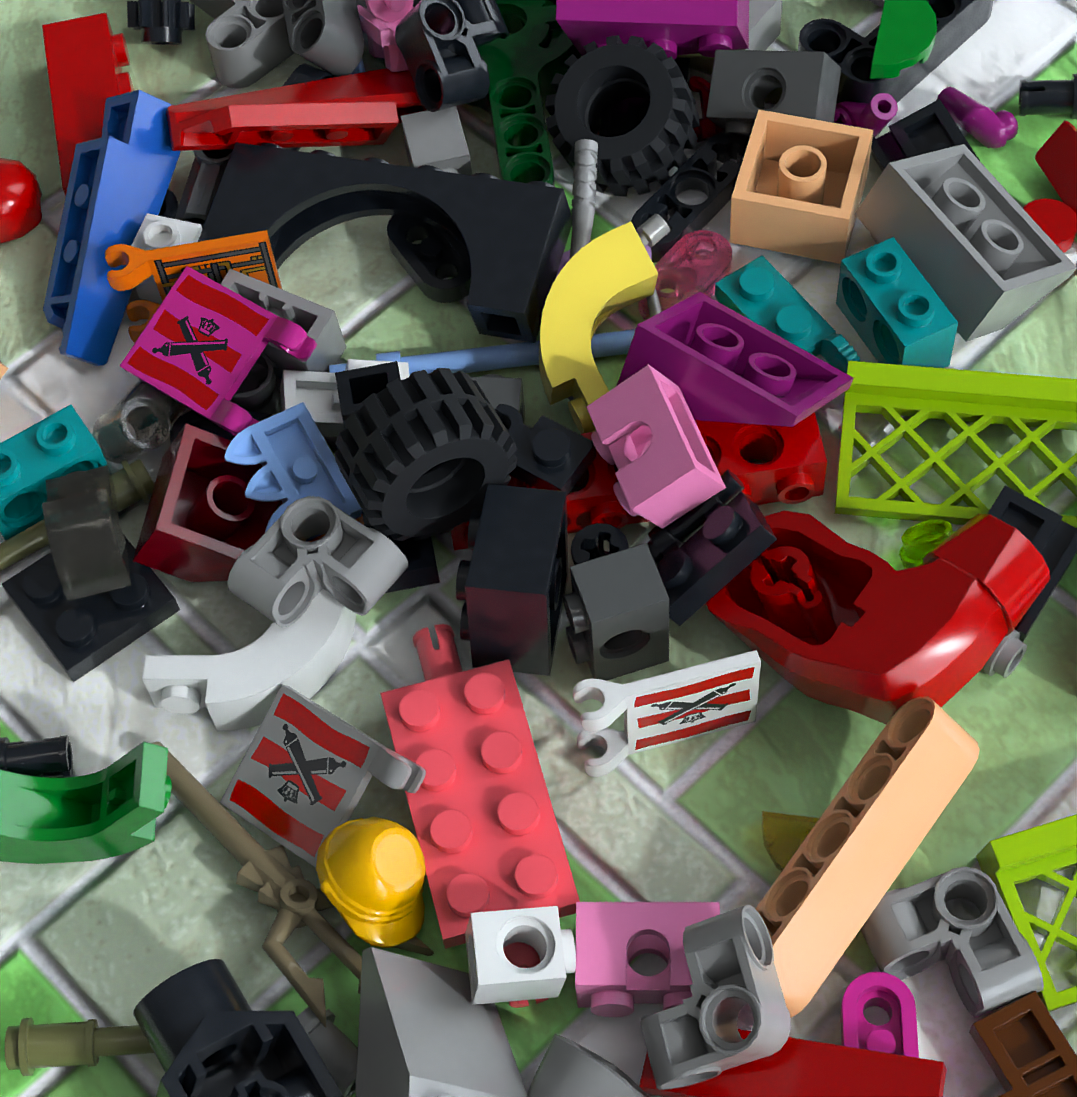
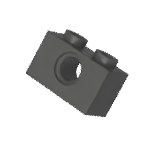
M716 50L706 117L724 129V134H737L744 137L747 141H749L758 109L834 123L841 67L825 52ZM782 88L780 100L773 107L764 109V102L768 94L774 89Z
M647 543L570 566L572 593L563 595V603L570 626L565 628L566 635L576 664L587 662L594 679L607 681L669 661V597Z

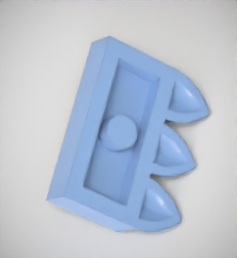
M304 402L245 428L230 442L224 456L225 461L239 465H262V468L255 473L248 483L245 497L261 502L281 500L283 503L272 514L265 532L280 518L290 504L307 496L324 498L354 519L361 517L362 509L340 472L333 453ZM318 534V535L312 536V537H310L309 539H307L305 542H308V541H310V540H312V539H314V538H316V537H319V536H321V535H323V534Z

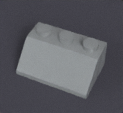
M964 144L888 163L855 213L856 217L870 231L871 237L877 244L892 237L896 239L958 321L957 333L966 342L1005 328L1068 279L1077 269L1071 260Z

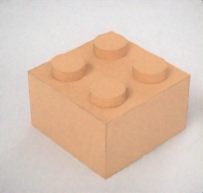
M758 109L731 197L729 243L841 264V260L846 258L856 221L855 213L860 206L868 176L873 130Z

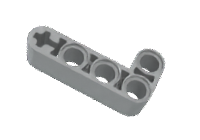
M190 0L214 18L208 25L205 34L216 77L222 85L237 89L248 87L295 53L292 51L289 42L282 0Z

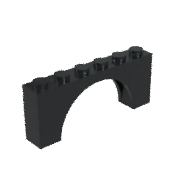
M236 142L198 242L267 230L278 270L283 262L302 244L332 226L368 216L393 214L407 216L408 218L417 219L441 229L455 239L470 256L471 284L466 305L479 334L536 343L545 301L555 281L572 227V215L564 189L556 188L543 181L521 183L500 180L486 173H476L471 176L444 172L430 165H422L415 168L390 164L382 159L373 157L358 160L337 157L323 150H314L309 153L284 149L272 143L252 145Z

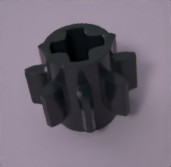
M181 0L127 1V28L141 30V43L180 45L182 44L183 30H195V4L181 2Z

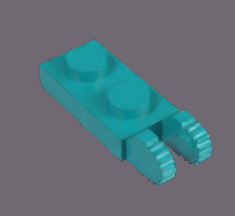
M763 255L715 283V297L719 303L814 356L821 354L830 365L842 372H847L848 361L861 362L853 346H850L841 334H836V331Z

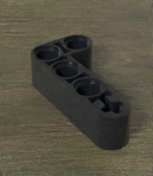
M927 0L936 14L937 34L935 45L927 61L923 64L918 62L914 66L900 70L899 76L895 78L870 79L879 26L864 38L835 20L823 18L812 20L805 24L800 31L798 51L825 52L841 67L836 104L843 101L868 104L875 95L880 93L892 95L898 103L986 24L991 17L994 0Z

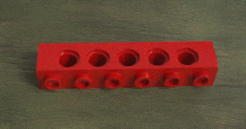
M815 412L793 427L695 420L720 476L727 470L733 472L745 487L742 492L756 505L775 502L798 504L811 497L823 495L827 458ZM593 432L582 433L580 435L592 440L591 434ZM596 449L597 457L574 486L581 488V490L569 493L566 496L567 533H576L584 527L596 523L610 524L621 529L625 525L649 522V520L640 515L636 517L631 516L622 507L613 489V485L618 482L615 475L618 468L616 464H608ZM749 460H762V461H765V462H767V463H764V464H753V463H750V462H748V461H749ZM510 475L511 480L507 486L534 488ZM469 521L454 527L451 531L454 551L469 549Z

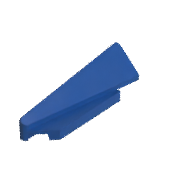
M141 90L106 98L102 138L76 144L43 306L48 323L62 329V342L58 348L60 354L95 366H103L108 362L133 290L132 288L130 290L117 291L110 286L107 272L121 270L127 265H120L116 268L110 267L105 259V251L108 247L117 244L131 246L146 214L159 215L181 152L172 151L166 112L167 108L172 106V104Z

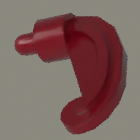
M691 77L688 81V86L690 90L699 92L702 118L699 119L700 126L693 128L698 137L697 142H701L717 134H722L724 129L706 117L711 83L701 77Z

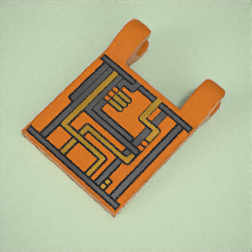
M267 230L147 251L125 244L110 246L105 251V259L110 267L116 268L120 265H127L121 270L107 272L108 282L113 289L117 291L130 290L153 275L162 302L186 266L221 284L229 269H233L282 289ZM135 300L127 305L126 313L130 321L137 322L147 319L142 325L129 326L128 333L134 343L161 304L148 300Z

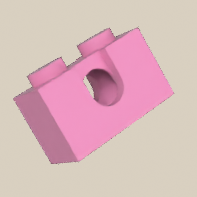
M649 364L586 406L596 428V431L591 434L593 444L608 464H616L618 471L615 475L618 482L613 485V489L618 501L631 516L636 517L640 515L663 529L726 488L679 386Z
M576 902L575 989L578 1008H591L593 1014L603 1017H624L634 1012V1003L663 1004V1010L683 1004V999L692 997L690 985L693 984L684 952L683 932L687 926L720 915V902ZM645 953L656 954L667 963L666 968L662 972L653 976L640 975L629 965L635 957Z

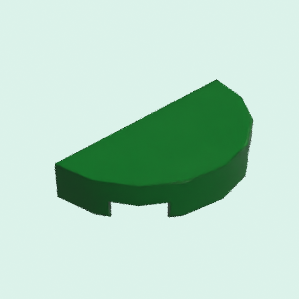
M885 0L870 79L895 78L899 76L900 70L914 66L918 62L923 64L928 60L936 41L937 23L936 14L927 0Z

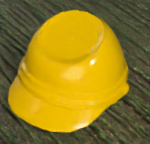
M378 817L347 821L329 832L318 848L316 871L320 881V890L335 906L349 928L357 937L371 946L381 948L395 947L414 938L420 932L424 923L425 905L422 893L426 875L424 855L416 837L404 826Z

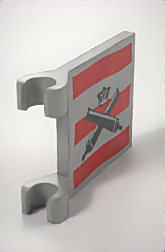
M282 684L220 803L316 868L318 848L329 832L349 821L372 776L392 789H404L409 793H416L425 778L426 771L420 765L388 749L296 690Z

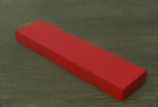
M738 1029L743 1039L747 1038L751 1032ZM788 1037L781 1050L771 1056L724 1070L720 1075L700 1083L668 1090L656 1088L650 1060L646 1052L639 1087L646 1094L661 1097H943L947 1069L944 1062Z

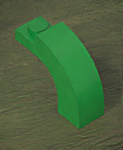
M143 741L107 768L77 777H34L0 769V861L26 864L94 861L123 855L154 842L156 818L164 813L172 790L171 778L167 775L168 748Z

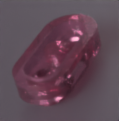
M708 230L690 232L684 235L657 262L655 268L658 272L655 288L661 310L664 311L698 292L710 298L715 294V283L731 274L732 248L726 238ZM669 288L675 291L671 293H664L660 290ZM646 298L638 301V309L642 318L647 320L650 318Z

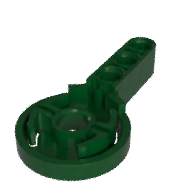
M496 0L510 35L507 39L497 38L488 44L477 47L479 54L487 65L490 86L488 94L484 99L467 104L480 107L491 116L500 180L521 183L543 181L555 186L543 103L546 101L547 95L556 94L550 83L556 73L564 75L567 72L568 68L564 62L572 54L577 59L581 57V54L556 21V0Z

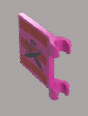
M186 266L120 364V367L215 423L233 436H236L245 428L259 422L252 418L247 410L230 402V400L267 344L271 342L297 360L306 362L315 350L317 343L313 338L307 336L306 331L298 324L271 313Z

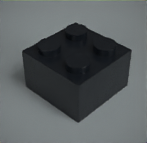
M488 484L482 510L473 509L470 514L468 548L473 549L471 561L461 560L457 571L456 599L465 601L460 619V639L470 641L472 668L509 659L513 672L550 676L563 608V595H565L569 575L566 491Z

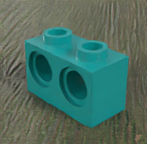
M894 237L841 260L836 305L878 363L933 368L950 366L958 321Z
M71 404L0 443V534L4 540L13 537L77 501L74 496L75 492L82 491L112 474L99 444Z

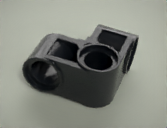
M421 0L399 22L395 31L396 43L414 81L417 97L421 104L431 112L484 99L488 94L490 86L489 72L477 47L488 44L497 38L507 39L509 36V31L496 0Z

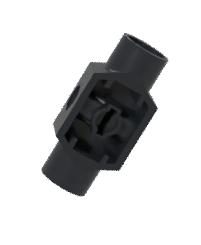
M222 959L206 960L176 973L145 995L133 1011L136 1021L165 1071L156 1097H344L294 1011H252Z

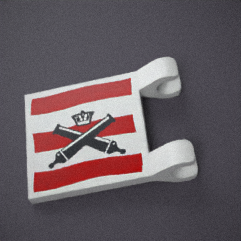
M757 650L623 685L594 678L578 682L573 689L574 702L582 703L588 699H595L603 704L599 710L585 712L580 716L583 730L577 737L578 748L582 750L596 745L606 750L602 757L590 758L584 762L585 772L592 777H601L613 771L630 754L756 722L761 660ZM624 712V732L607 728Z

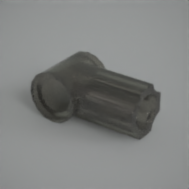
M139 379L113 409L98 417L93 426L92 436L99 444L105 459L117 464H121V461L125 459L127 462H130L163 445L170 434L171 426L184 413L187 407ZM126 421L133 427L136 439L129 433Z

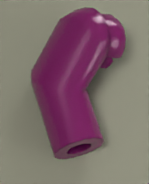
M954 87L945 88L936 99L941 100L955 123L987 148L1004 147L1006 141L1015 138L1018 133V123L1012 113L1006 110L994 113L985 105Z

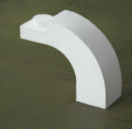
M323 588L312 600L305 613L295 623L287 627H280L273 622L257 640L237 651L221 655H145L142 680L156 708H163L177 714H191L197 712L200 708H207L217 732L252 728L261 725L282 684L291 687L310 699L328 682L343 661L350 646L355 628L356 613L343 606Z

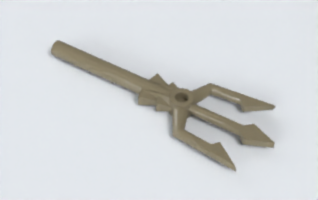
M153 742V743H152V744H155V745H159V746L165 747L161 742ZM168 750L167 775L170 776L172 782L171 792L243 866L237 872L236 884L257 892V902L277 909L278 914L265 938L262 948L326 1028L323 978H309L283 944L295 928L308 926L359 979L358 993L360 994L362 956L318 912L335 906H333L320 888L316 889L314 884L304 879L299 865L291 868L283 845L265 850ZM416 936L403 944L395 946V948L427 956L434 954Z

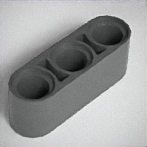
M282 0L292 51L324 71L331 73L334 77L351 74L361 61L364 52V38L356 0Z

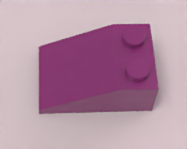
M698 292L637 324L617 385L649 364L679 386L694 420L793 427L847 391L854 378L709 296Z

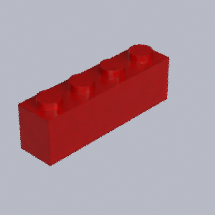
M107 13L42 25L62 188L65 196L76 144L102 138L106 98L134 91L129 72L122 73L121 68L130 65L125 37L123 33L113 34Z

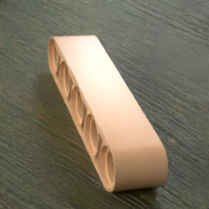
M928 696L917 697L908 701L892 716L755 908L767 926L772 940L774 964L785 1003L790 1012V1018L800 1013L811 1001L969 775L978 759L980 750L978 742Z

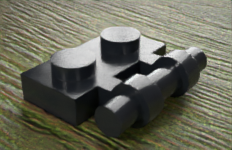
M730 470L725 471L721 475L726 487L725 489L663 529L656 526L648 533L650 541L647 542V545L669 597V618L678 626H681L777 540L759 507L742 492L745 489L743 483Z

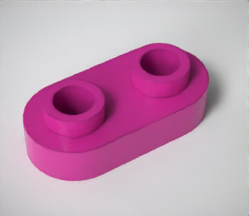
M869 972L855 978L848 985L841 1004V1045L919 1058L916 1005L907 985L896 976L885 972ZM878 1006L887 1012L890 1020L884 1025H873L866 1020L863 1011L868 1007Z

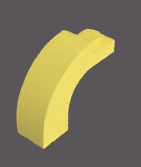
M631 221L595 238L582 247L566 263L551 286L542 312L539 336V369L543 388L550 406L573 396L574 399L568 402V407L581 434L596 431L586 406L609 392L595 364L591 350V340L599 326L610 315L653 295L657 282L658 272Z

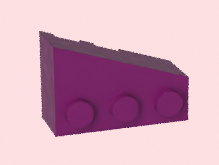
M556 0V21L581 56L586 54L583 46L595 41L599 48L606 45V37L619 35L623 44L628 43L630 36L643 38L647 47L654 42L664 49L668 58L672 56L674 60L677 58V55L699 53L705 57L715 58L716 50L749 49V0Z

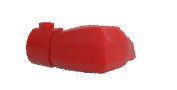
M783 510L764 516L777 540L707 601L706 604L709 611L750 649L753 651L757 650L759 657L803 694L829 705L852 710L887 725L899 708L912 699L928 696L942 707L984 667L1003 638L1008 636L1020 622L1049 582L1050 570L1043 556L1019 530L991 514H977L931 550L923 558L924 565L896 571L887 561L871 551L846 542L812 515Z

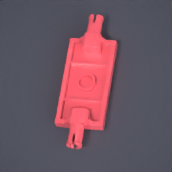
M447 624L434 625L439 649L433 648L428 627L417 631L413 636V644L417 649L425 681L380 694L395 752L420 765L426 771L425 778L416 793L405 791L417 840L424 855L425 872L445 949L466 943L465 932L471 913L558 906L559 918L575 914L576 902H580L510 660L463 671L454 640L453 628ZM515 942L503 948L506 958L517 967L531 968L540 963L536 950L526 943ZM549 998L535 999L536 1004L548 1000ZM528 1000L510 1001L509 1005L514 1008L529 1006Z

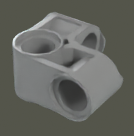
M307 496L290 504L265 534L240 555L229 573L227 584L228 590L278 626L287 627L295 623L305 613L312 600L323 588L347 609L361 616L366 615L408 568V561L401 550L379 531L364 526L324 498ZM318 534H325V536H323L319 540L313 542H305L312 536Z
M954 868L908 888H899L886 892L861 928V932L880 972L891 974L900 980L914 976L945 959L958 995L974 1018L1013 1003L1034 991L1038 993L1044 988L1042 973L1036 957L1027 940L1018 931L996 885L988 875L975 868ZM956 898L967 899L976 905L981 916L968 921L958 919L951 915L945 903Z
M745 905L685 927L683 946L693 983L690 985L692 997L683 999V1004L650 1016H643L640 1021L657 1089L680 1088L709 1080L720 1075L724 1070L773 1055L781 1050L788 1040L791 1030L790 1012L786 1006L774 964L772 940L761 915L751 905ZM748 1003L753 1012L754 1024L747 1038L743 1039L737 1028V1018L740 1010Z

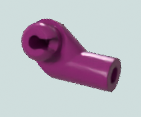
M887 93L875 95L868 104L843 101L836 104L834 123L873 130V136L876 137L896 116L898 104L894 97Z

